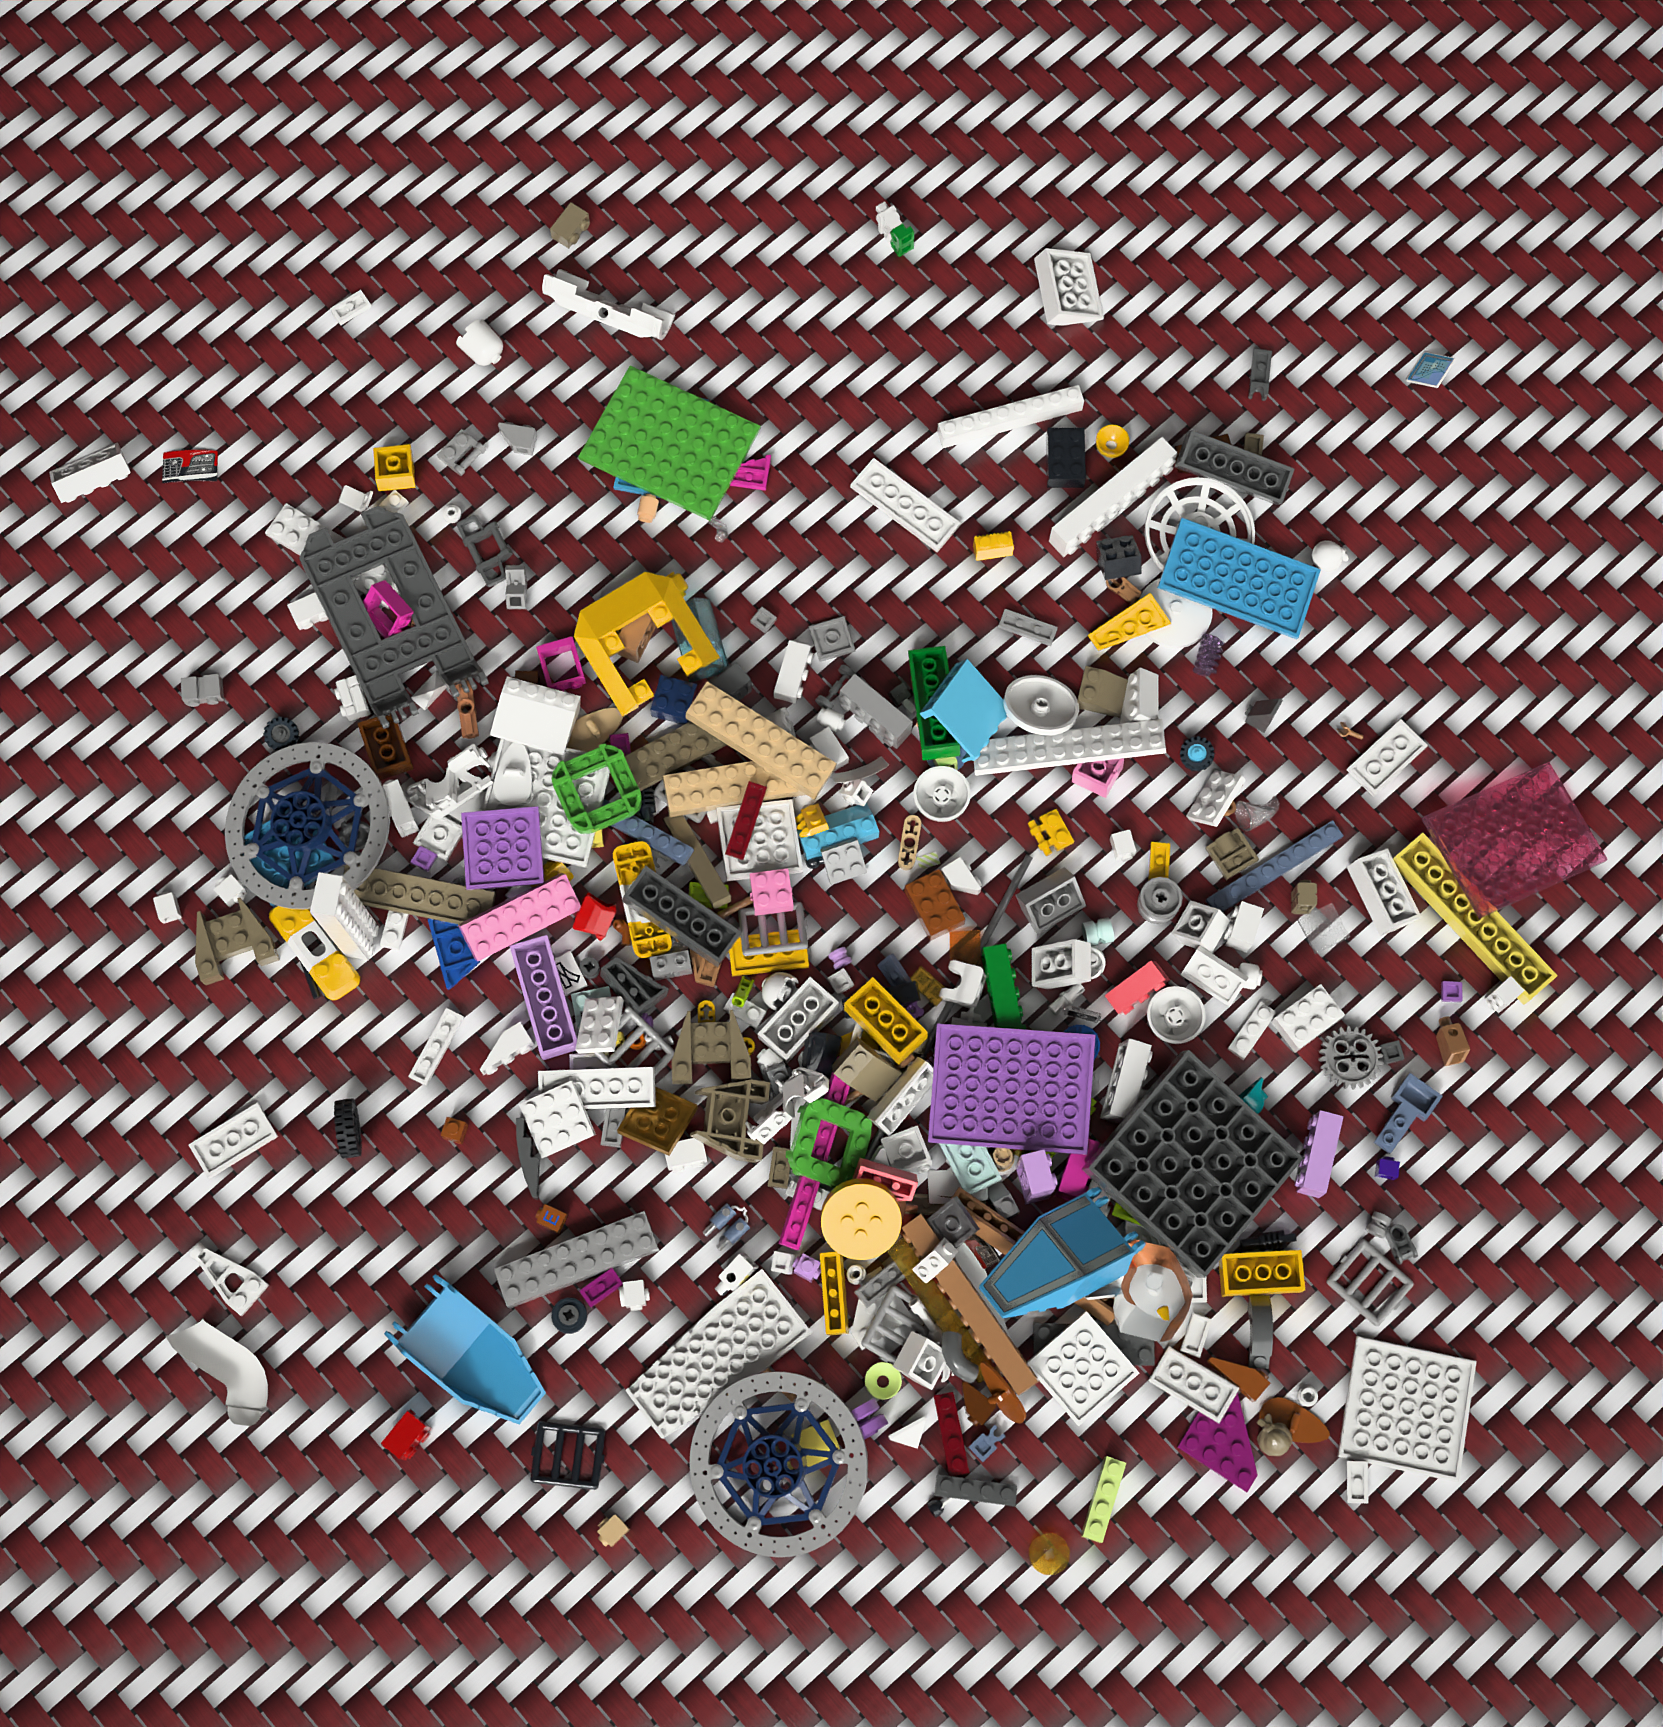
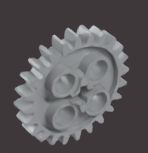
M1347 1026L1345 1032L1340 1027L1338 1033L1332 1031V1037L1327 1036L1325 1038L1327 1042L1321 1044L1325 1049L1319 1051L1324 1056L1318 1060L1324 1062L1320 1069H1327L1324 1076H1332L1330 1082L1337 1080V1087L1343 1083L1344 1089L1351 1085L1352 1090H1354L1356 1084L1361 1089L1364 1087V1083L1369 1085L1371 1083L1370 1079L1375 1080L1377 1078L1374 1073L1379 1074L1381 1072L1377 1066L1383 1065V1062L1378 1061L1383 1055L1378 1054L1381 1047H1375L1378 1040H1370L1372 1034L1366 1036L1365 1029L1359 1033L1357 1026L1353 1031H1351L1350 1026ZM1357 1043L1364 1047L1363 1052L1357 1051L1355 1047ZM1337 1044L1344 1047V1053L1336 1050ZM1349 1054L1351 1055V1057H1360V1056H1365V1055H1366V1056H1368V1059H1366V1058H1355V1059L1351 1062V1059H1350V1058H1346V1057H1347ZM1334 1057L1345 1058V1059L1334 1060ZM1363 1063L1366 1071H1360L1357 1064ZM1338 1064H1344L1346 1072H1341L1338 1069Z

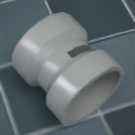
M1374 1211L1371 1217L1372 1221L1365 1230L1376 1237L1384 1238L1386 1228L1390 1226L1392 1219Z

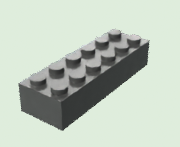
M1193 430L1186 433L1174 466L1202 478H1209L1223 483L1234 490L1275 505L1283 503L1295 470L1289 466Z
M647 866L643 868L623 896V903L717 968L742 933Z

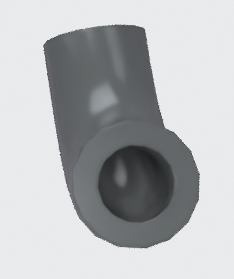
M952 1331L943 1332L942 1354L946 1365L954 1375L968 1383L974 1382L978 1376L979 1367L965 1357L962 1350V1335Z

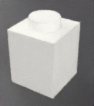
M1126 830L1111 834L1110 843L1115 859H1121V861L1131 860L1132 856L1136 853L1131 831Z
M162 892L158 894V897L153 898L158 918L163 924L182 918L177 897L172 892Z

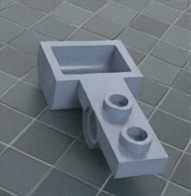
M1409 1073L1391 1097L1399 1106L1390 1116L1373 1143L1391 1154L1414 1119L1418 1117L1423 1122L1427 1120L1443 1096Z

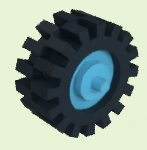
M1200 736L1191 737L1186 740L1180 750L1181 761L1191 771L1198 772L1207 769L1214 760V748L1211 742Z

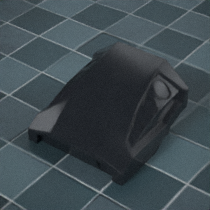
M809 1033L808 1038L805 1040V1049L802 1053V1068L822 1073L830 1080L833 1072L832 1064L840 1056L841 1042H843L842 1037L829 1033Z

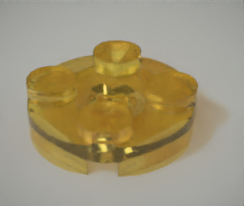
M1044 1533L1032 1541L1029 1547V1559L1033 1568L1039 1573L1055 1575L1062 1572L1068 1565L1070 1549L1066 1541L1059 1535ZM1052 1548L1055 1557L1046 1560L1044 1550Z

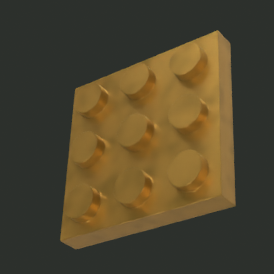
M655 1087L656 1107H631L618 1127L617 1132L670 1156L696 1113L698 1106L695 1103Z

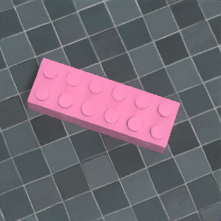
M560 873L544 881V884L534 886L458 924V927L474 959L480 961L579 911L581 905L566 874Z

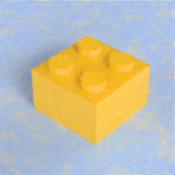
M410 444L373 448L375 480L378 491L416 488L413 454Z

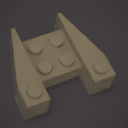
M237 898L240 911L208 922L201 911L197 912L195 964L200 981L205 985L224 980L219 961L253 950L256 961L261 966L280 960L275 942L241 898Z
M730 1010V1022L691 1023V1012L687 1011L672 1058L673 1084H693L692 1064L731 1063L732 1082L751 1080V1058L733 1010Z
M751 1079L701 1088L695 1091L697 1095L707 1096L703 1131H694L690 1133V1136L735 1160L752 1163L762 1161L764 1144L759 1140L745 1138V1123L747 1122L749 1103L762 1105L768 1102L770 1082Z

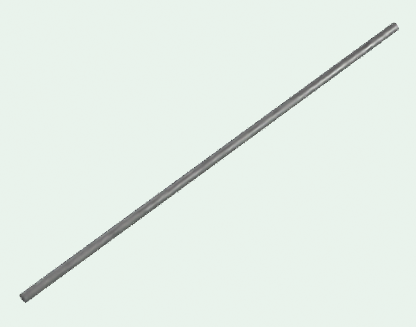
M1026 855L968 964L976 965L983 947L987 945L1033 859L1031 856ZM961 977L959 978L955 988H957L960 985L962 980ZM947 1001L928 1036L929 1041L925 1053L917 1057L925 1060L936 1039L937 1024L945 1023L955 1003ZM878 1129L867 1149L866 1160L872 1158L885 1134L881 1129Z

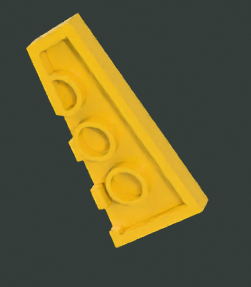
M1149 593L1090 633L1088 637L1096 649L1101 651L1171 625V622L1152 594Z

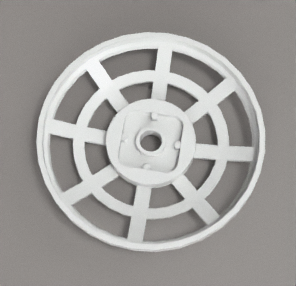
M1199 477L1177 481L1157 496L1147 513L1145 540L1149 554L1163 572L1164 566L1162 563L1167 560L1170 551L1166 542L1165 532L1175 535L1177 527L1166 525L1174 511L1177 512L1180 518L1219 532V525L1226 520L1230 536L1236 538V529L1231 516L1240 510L1244 516L1248 533L1247 539L1241 540L1254 544L1255 527L1251 512L1244 500L1223 483ZM1185 486H1202L1200 497H1187L1178 501L1173 492ZM1210 487L1226 494L1234 501L1235 505L1226 510L1216 501L1209 499ZM1167 496L1172 506L1165 513L1161 523L1151 520L1157 505ZM1189 503H1199L1197 512L1188 515L1182 507ZM1206 504L1215 508L1221 515L1214 519L1206 514ZM1150 528L1160 531V541L1165 553L1159 557H1156L1151 545Z

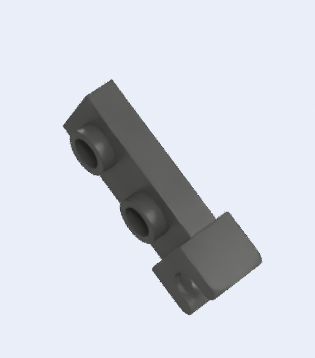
M1253 350L1248 399H1252L1255 392L1261 394L1262 401L1267 399L1272 351Z

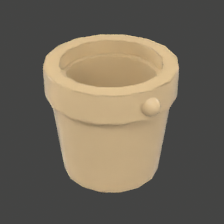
M994 1148L990 1153L998 1172L1007 1171L1012 1167L1014 1152L1011 1149Z

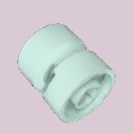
M1109 917L1098 919L1097 923L1094 921L1082 923L1084 941L1091 943V946H1096L1099 942L1103 944L1114 942V932Z

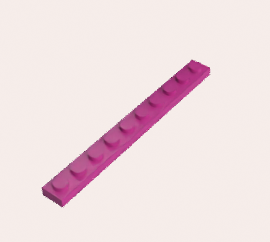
M832 1072L829 1090L825 1094L824 1099L844 1106L850 1086ZM821 1120L811 1157L827 1162L838 1126ZM804 1176L799 1177L778 1244L799 1250L820 1182Z

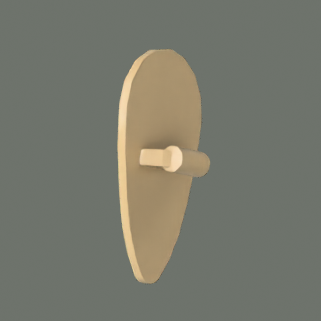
M618 708L598 710L577 719L567 748L585 752L599 748V745L604 744L609 739V735H613L622 722L623 717Z

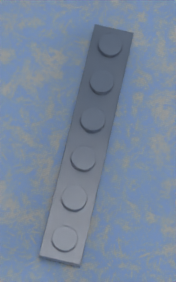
M604 799L602 806L607 805L611 802ZM634 815L611 825L637 841L646 842L650 848L682 866L686 864L694 852L692 847Z

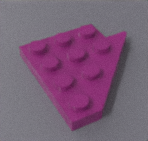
M1238 1393L1220 1423L1215 1422L1198 1411L1177 1448L1247 1493L1258 1474Z

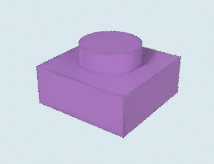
M420 846L411 860V864L429 872L438 856Z
M1441 982V1002L1461 1003L1463 1001L1462 982Z

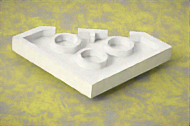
M881 1266L866 1275L862 1285L882 1270ZM887 1293L868 1308L865 1307L860 1299L858 1300L851 1334L861 1350L865 1349L861 1345V1341ZM895 1295L890 1306L912 1319L913 1317L901 1298ZM885 1313L880 1324L893 1331L904 1323ZM876 1331L871 1342L875 1343L884 1335Z

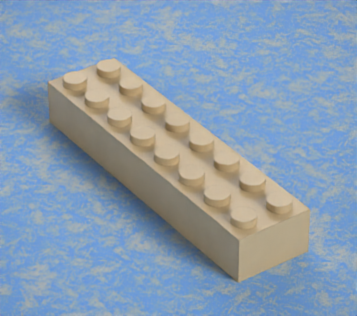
M708 681L686 712V719L814 800L836 768L837 763Z
M754 761L663 775L669 817L716 810V807L741 805L749 781L767 787L763 802L806 794Z

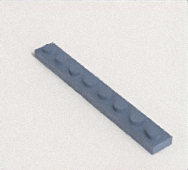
M1332 820L1213 894L1205 901L1210 907L1219 909L1223 913L1340 840L1343 834Z

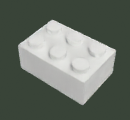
M1073 939L1032 948V986L1053 989L1091 981V943Z
M1320 984L1276 1016L1271 1023L1296 1053L1340 1021L1345 1014Z

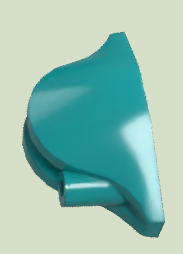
M1262 1077L1258 1078L1238 1095L1257 1114L1262 1111L1264 1100L1268 1098L1262 1089Z

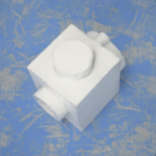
M230 874L220 878L215 884L216 888L213 889L229 907L239 903L237 898L243 900L245 894L248 893L243 888L245 885L238 877L235 879Z
M643 1280L623 1282V1287H619L621 1306H626L631 1311L642 1310V1306H647L646 1301L650 1300L649 1289H645Z

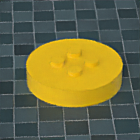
M852 1179L839 1184L828 1194L822 1205L821 1227L825 1240L833 1250L850 1259L866 1260L880 1256L893 1246L901 1230V1212L896 1197L886 1186L871 1179Z

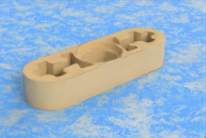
M910 815L904 821L898 857V865L903 870H910L915 865L921 830V820L916 815ZM911 820H914L915 824L918 825L914 826L913 834L909 833L910 825L907 824L911 823ZM905 839H914L915 845L913 847L905 846ZM906 852H910L909 860L912 861L908 865H904V861H901V859H905Z

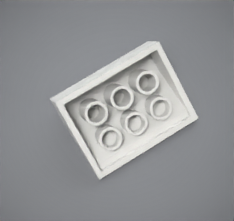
M1045 248L1034 258L1047 324L1070 325L1104 319L1090 253Z
M507 676L500 695L490 736L564 755L580 710L581 696Z

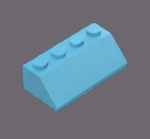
M867 803L864 806L856 805L824 816L829 829L808 837H800L799 834L802 830H797L798 839L807 860L814 857H822L820 852L822 848L854 837L858 839L859 844L879 838V829Z

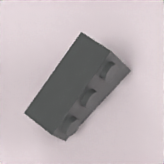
M615 957L601 968L600 976L618 997L621 996L626 1007L630 1006L639 1016L646 1013L668 994L669 988L656 983L651 977L643 975L636 968L618 957Z

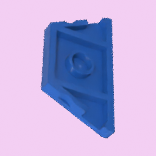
M429 918L427 920L446 988L450 990L474 969L480 961L474 959L458 924Z

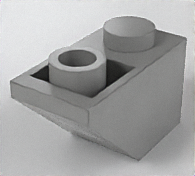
M499 422L500 434L513 452L533 456L537 438L535 428L529 425L518 426L511 422Z

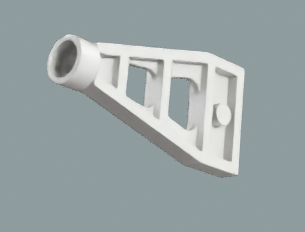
M199 1243L190 1253V1256L198 1261L226 1304L240 1316L246 1313L269 1286L255 1272L208 1250L202 1243ZM215 1261H219L227 1267L220 1277H217L210 1269V1266ZM231 1273H236L244 1278V1283L234 1293L230 1292L225 1285V1279Z

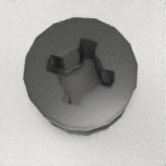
M587 957L581 961L580 970L585 978L594 979L600 973V966L595 958Z

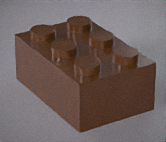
M391 714L385 716L390 725L383 729L377 717L357 723L372 770L376 773L379 780L414 769L399 723H394Z

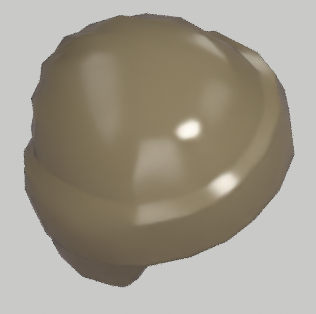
M1267 1414L1264 1419H1259L1257 1424L1263 1427L1257 1436V1442L1261 1451L1269 1456L1285 1454L1292 1444L1290 1430L1283 1423H1273L1270 1414Z

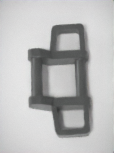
M474 515L459 521L457 528L463 538V544L465 547H468L477 565L476 569L478 573H481L487 587H492L505 581L506 575L502 564L513 553L507 547L498 530L497 522H492L483 528ZM475 522L481 531L466 537L462 527ZM493 534L501 552L496 557L483 562L474 544L489 538ZM499 566L501 576L489 581L484 572Z

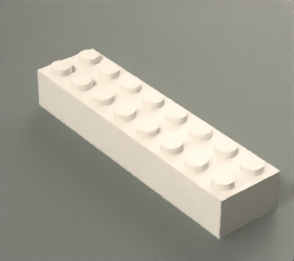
M1161 437L1053 526L1049 542L1063 557L1068 553L1070 555L1078 549L1077 546L1080 543H1086L1092 537V533L1102 530L1109 519L1111 521L1119 515L1121 509H1127L1133 503L1132 500L1136 497L1140 498L1145 494L1149 486H1155L1162 475H1168L1173 470L1177 452Z

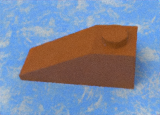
M1213 1357L1208 1358L1206 1361L1227 1381L1239 1387V1391L1251 1402H1255L1271 1384L1267 1380L1269 1377L1261 1370L1257 1371L1253 1368Z

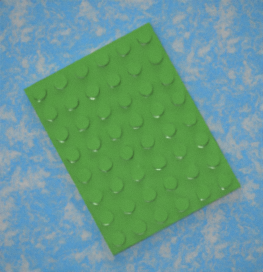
M629 366L578 457L579 460L711 521L756 439L761 426L633 366Z

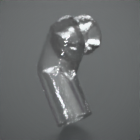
M713 516L709 524L717 529L715 539L722 543L728 537V528L726 524Z

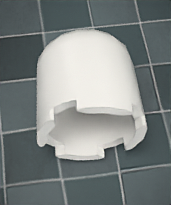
M477 319L465 328L467 333L463 338L459 336L456 341L457 346L478 365L496 364L501 359L500 354L503 350V342L483 319L481 321Z

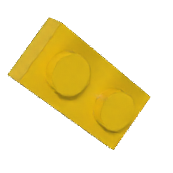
M1151 842L1148 881L1158 877L1168 878L1170 843Z

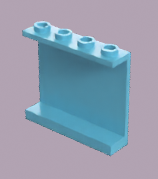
M968 659L954 665L920 712L924 719L934 715L964 748L966 754L962 758L963 763L970 760L974 761L981 755L980 751L990 742L989 738L991 735L997 732L998 725L1007 718L1003 699Z

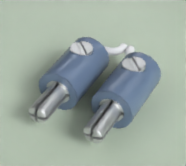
M726 1203L709 1219L711 1224L703 1231L705 1236H708L716 1228L720 1230L736 1215L733 1209L743 1211V1216L745 1217V1221L739 1218L723 1233L725 1238L716 1245L718 1250L721 1251L728 1243L734 1244L750 1229L747 1225L748 1217L745 1207H730Z

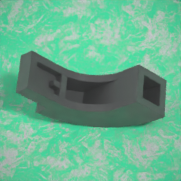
M1249 1294L1250 1346L1248 1367L1269 1369L1273 1347V1315L1270 1295Z

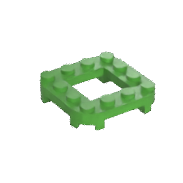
M601 744L599 748L566 762H559L553 771L551 779L554 790L570 825L580 834H590L633 816L641 808L642 797L640 789L628 766L624 753L615 746ZM608 767L621 799L587 813L572 781Z
M818 1098L811 1103L806 1102L804 1105H801L797 1111L800 1113L792 1146L790 1150H786V1158H788L789 1165L793 1170L792 1173L831 1186V1188H835L845 1181L852 1180L859 1159H865L871 1137L872 1121L859 1111L823 1098ZM821 1120L847 1129L850 1132L840 1167L811 1157Z

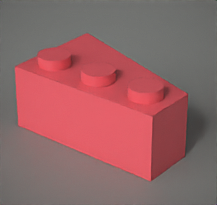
M1150 961L1104 996L1118 1014L1124 1013L1127 1015L1135 1009L1133 1007L1135 1004L1146 1001L1151 993L1162 989L1170 979L1156 961Z
M863 1158L859 1159L853 1179H871L883 1184L894 1194L897 1201H912L918 1185L917 1174Z

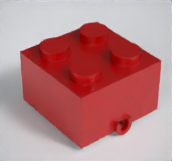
M410 1409L381 1442V1445L398 1459H411L417 1452L416 1447L420 1442L424 1443L431 1435L429 1432L431 1427Z

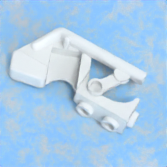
M475 744L466 747L461 753L447 761L446 776L441 782L434 783L429 779H424L410 785L407 788L408 795L410 796L407 798V801L436 819L443 818L494 783L489 775L481 779L468 772V770L478 765L490 766L486 759L488 757L486 751L482 747L478 748ZM459 779L472 785L471 788L457 796V791L461 789Z
M798 1067L792 1071V1076L786 1082L776 1080L775 1083L778 1084L780 1093L765 1106V1110L762 1109L753 1117L759 1125L756 1127L752 1126L749 1122L745 1123L748 1128L747 1134L753 1140L757 1139L765 1144L782 1127L787 1125L792 1118L795 1119V1104L790 1100L793 1097L799 1096L811 1103L827 1093L829 1090V1079L825 1075ZM783 1103V1112L776 1111V1109Z

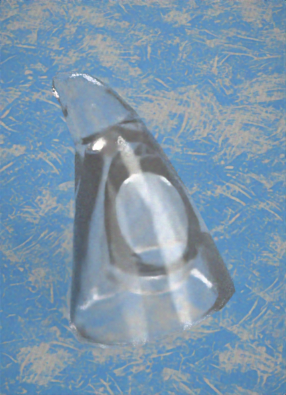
M1273 796L1272 801L1268 804L1238 801L1235 815L1240 828L1249 832L1270 820L1279 810V801L1276 796Z

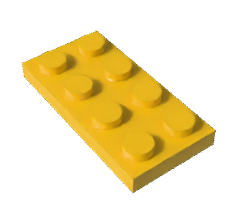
M798 929L787 930L788 943L800 942ZM779 932L768 933L769 946L781 944ZM760 934L748 935L750 948L761 947ZM739 937L729 951L732 977L809 968L807 949L744 956L742 953L741 937Z

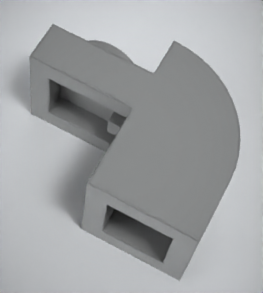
M506 565L507 586L505 595L507 609H526L527 576L525 575V565Z

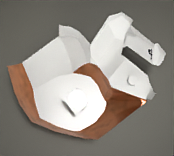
M1134 1240L1133 1242L1129 1243V1245L1132 1247L1135 1243L1139 1242V1240ZM1145 1242V1247L1133 1256L1128 1272L1124 1276L1084 1298L1093 1300L1115 1297L1113 1311L1115 1322L1121 1333L1158 1342L1168 1341L1173 1338L1184 1322L1190 1309L1193 1294L1188 1279L1170 1248ZM1162 1306H1168L1170 1321L1163 1320L1157 1313V1309Z

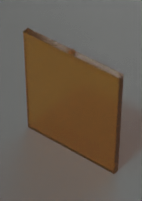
M980 930L949 932L950 961L955 960L980 966Z

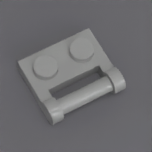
M461 429L437 454V457L458 475L462 476L465 473V469L480 454H483L486 448ZM473 447L474 450L458 465L459 460Z

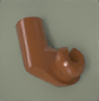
M615 919L612 925L622 935L621 945L630 946L631 936L628 924L623 919Z

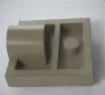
M1239 828L1223 834L1205 848L1226 880L1259 860Z

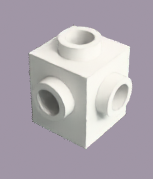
M863 779L844 782L838 793L844 797L843 801L847 804L864 806L873 790Z

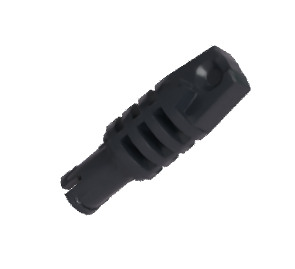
M650 786L640 791L642 802L639 814L643 817V821L654 824V813H656L655 795L653 788Z
M1284 1230L1259 1233L1257 1237L1241 1239L1240 1247L1242 1251L1254 1249L1268 1251L1286 1248V1243L1297 1241L1296 1234H1285Z

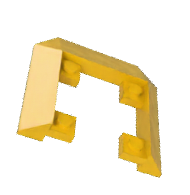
M644 572L585 607L579 613L574 638L622 717L654 697L645 679L627 688L609 658L625 648L616 631L644 614L649 613L657 628L672 619L675 620L692 648L691 651L677 658L687 676L720 658L670 577Z

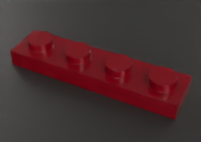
M751 781L748 782L725 855L744 860L765 796L766 786Z
M954 1392L934 1395L949 1476L970 1473Z

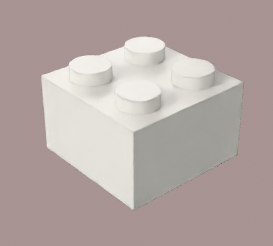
M1190 901L1172 934L1183 945L1196 949L1201 946L1212 953L1230 920L1219 909Z
M1243 901L1239 906H1235L1229 919L1232 924H1229L1224 934L1225 946L1247 953L1254 943L1264 908Z
M911 1331L892 1367L914 1382L932 1390L946 1362L940 1346L928 1338Z

